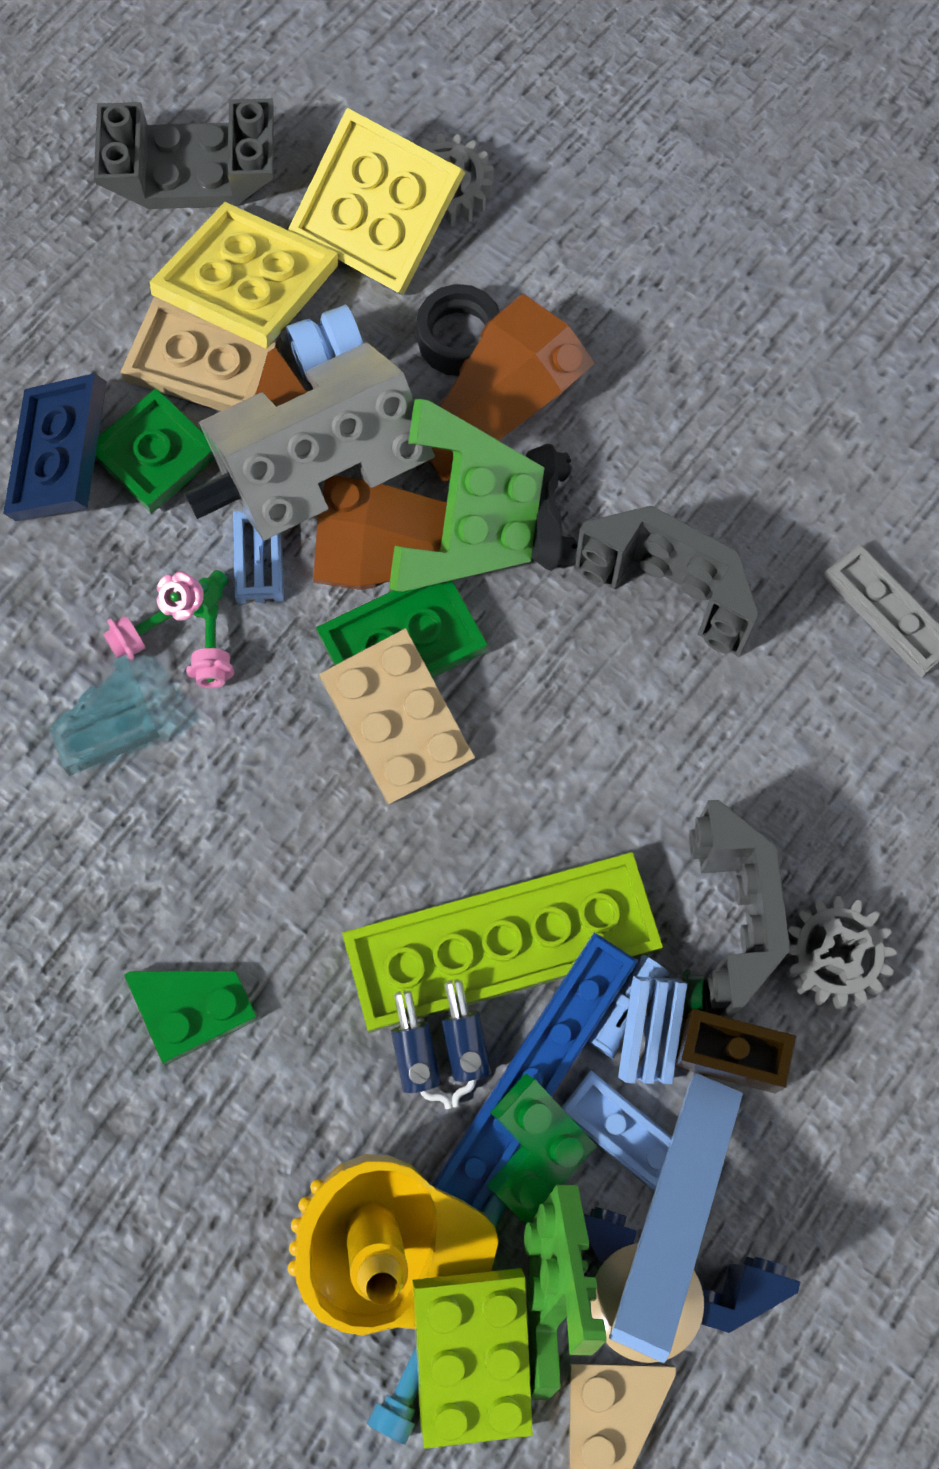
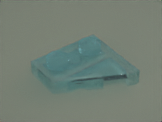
M126 655L119 657L113 663L116 670L98 688L91 685L80 696L77 705L72 710L65 712L49 728L62 765L69 776L160 738Z

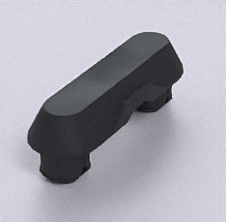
M547 443L529 450L525 456L544 467L531 558L545 569L552 571L558 565L570 567L575 563L578 544L574 537L562 536L561 513L555 501V490L558 487V480L564 482L569 478L572 472V466L570 465L572 460L567 452H557L552 444Z

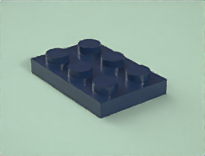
M96 373L24 389L3 511L4 515L14 521H21L87 509L107 381Z

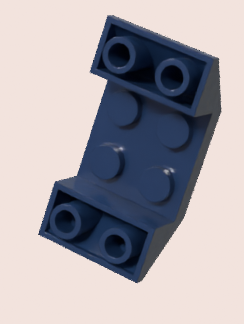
M599 1207L591 1208L590 1215L584 1214L589 1240L587 1252L597 1271L603 1262L615 1251L634 1244L637 1230L624 1227L627 1216ZM746 1257L745 1264H729L722 1294L702 1288L704 1313L701 1324L730 1333L796 1295L799 1291L800 1281L785 1277L787 1266L759 1257Z

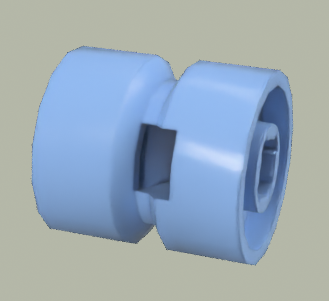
M347 305L322 313L320 323L318 324L310 319H304L286 326V333L293 355L306 383L309 381L305 371L363 344L357 324Z

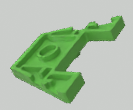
M414 399L408 444L450 450L454 456L441 548L439 551L395 546L389 589L404 592L531 562L544 467L435 403L424 399Z
M556 1185L545 1202L539 1205L534 1219L525 1226L524 1250L526 1256H529L527 1304L531 1400H549L561 1388L557 1328L566 1317L569 1355H593L607 1341L604 1319H592L590 1301L597 1299L596 1289L598 1287L596 1277H584V1273L588 1270L587 1260H582V1250H588L589 1240L578 1185Z

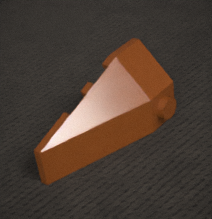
M520 294L487 322L480 334V341L470 358L464 361L458 372L460 375L447 397L442 399L439 406L500 441L561 394L593 366L595 362L568 324L525 294ZM432 447L435 457L427 462L439 478L446 482L451 477L453 452Z
M334 475L325 480L323 496L328 510L318 514L314 583L357 590L376 588L375 584L390 582L395 546L431 551L440 550L447 502L385 484H379L371 488L362 479Z

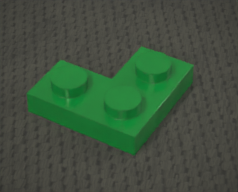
M525 1073L490 1112L517 1140L521 1147L486 1186L526 1225L534 1219L539 1205L545 1202L555 1186L564 1185L595 1150L597 1145L534 1078Z

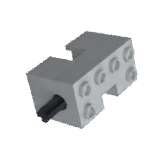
M366 342L305 371L307 380L312 384L313 390L278 407L261 392L200 421V427L223 475L184 493L196 519L204 517L235 501L260 537L265 541L328 510L318 485L321 481L352 467L373 488L434 458L435 455L432 447L408 444L414 399L404 372Z

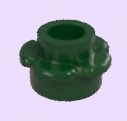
M690 969L684 971V977L681 979L687 983L682 1016L684 1019L687 1018L688 1013L692 1009L704 1012L706 1010L705 975H691Z

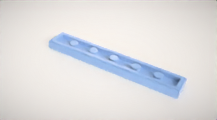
M694 1073L688 1085L609 1335V1339L662 1363H665L672 1349L743 1095L740 1091L697 1073Z

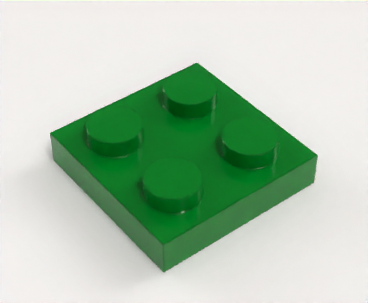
M156 388L98 436L95 460L151 514L215 459L204 433Z

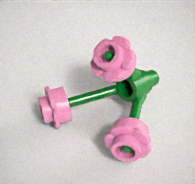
M214 570L208 578H201L199 581L185 572H176L173 576L167 574L160 579L157 585L159 596L156 601L161 610L160 612L135 626L132 625L126 615L115 622L110 618L107 620L110 630L103 633V636L117 658L126 654L128 659L132 661L135 660L134 655L145 649L140 635L171 617L175 620H187L193 615L204 618L205 648L192 653L191 666L186 668V673L189 677L196 678V684L200 687H222L225 684V680L232 678L234 675L233 665L230 664V654L224 650L216 649V620L219 609L217 603L223 596L222 590L228 584V578L219 570Z

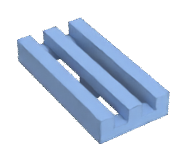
M242 511L233 512L235 600L237 604H247L246 600L265 603V599L273 598L275 602H283L282 532L271 537L272 586L265 587L264 541L253 527L254 587L246 588L245 522H249V520Z
M633 976L618 1078L625 1083H635L636 1080H640L646 1084H654V1081H659L662 1084H672L687 983L681 979ZM649 989H654L650 1017H647L644 1036L646 1037L643 1063L642 1067H638Z

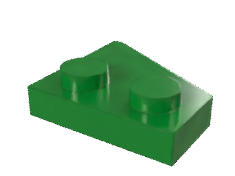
M130 971L124 974L164 1065H168L259 1020L236 971Z

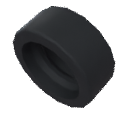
M453 284L441 287L425 298L418 309L416 334L421 356L432 368L446 375L459 376L460 368L464 361L470 358L477 344L462 349L447 347L434 338L433 325L443 316L458 312L469 313L479 318L486 326L487 322L500 311L497 303L487 292L472 285Z

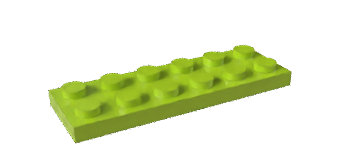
M633 852L342 932L368 1033L400 1025L394 997L395 993L399 991L402 993L407 1022H410L403 990H410L412 992L417 1020L450 1011L445 983L450 980L453 983L457 1007L459 1008L454 979L462 980L467 1006L564 979L594 932L633 958L656 953L663 949Z

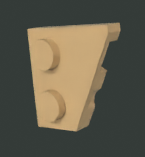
M570 1363L569 1469H633L676 1376V1367L672 1365Z

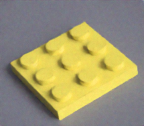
M347 108L288 231L337 252L338 260L404 296L466 172Z
M224 202L150 280L151 295L267 349L338 267V253Z

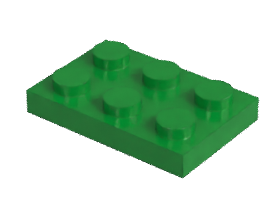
M452 580L404 592L390 591L316 627L317 634L334 666L405 628L432 678L488 651L485 639Z

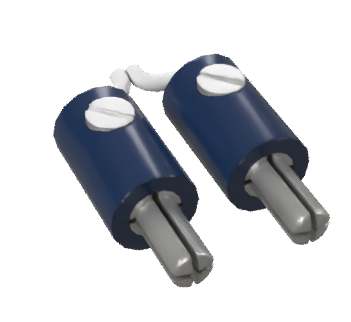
M454 979L460 1012H458L453 983L450 980L445 983L451 1015L441 1019L453 1079L456 1082L469 1081L466 1086L459 1088L453 1094L452 1102L442 1093H430L428 1091L441 1084L429 1022L417 1021L412 992L410 990H403L410 1023L407 1022L401 991L394 995L400 1026L393 1028L391 1035L403 1092H420L427 1100L443 1102L445 1109L460 1106V1097L474 1089L476 1079L491 1074L480 1013L477 1010L468 1011L463 983L460 979Z

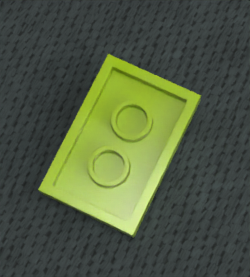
M522 1269L412 1280L423 1449L533 1436L526 1288Z

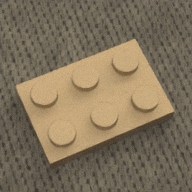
M154 297L120 373L124 382L151 390L156 388L161 393L223 411L256 395L267 352L275 347L279 352L282 345L281 335L279 334L273 343L265 349L164 300Z
M406 628L318 675L387 804L393 803L475 758Z

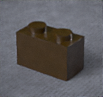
M692 1009L684 1021L675 1067L776 1094L786 1088L796 1035Z

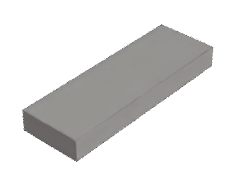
M861 543L826 570L823 578L921 678L939 664V622Z

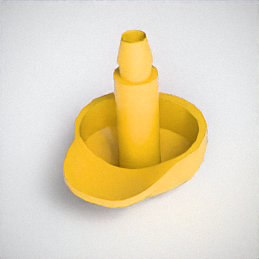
M360 1155L346 1162H341L323 1179L312 1181L310 1185L311 1194L309 1197L301 1198L298 1203L299 1210L301 1211L300 1217L294 1218L291 1222V1229L296 1233V1240L290 1243L289 1252L295 1256V1260L288 1264L287 1269L291 1276L296 1277V1284L303 1302L307 1304L320 1322L340 1332L360 1336L393 1328L415 1329L412 1280L489 1272L492 1270L498 1246L496 1228L484 1213L465 1201L428 1183L410 1163L389 1155Z

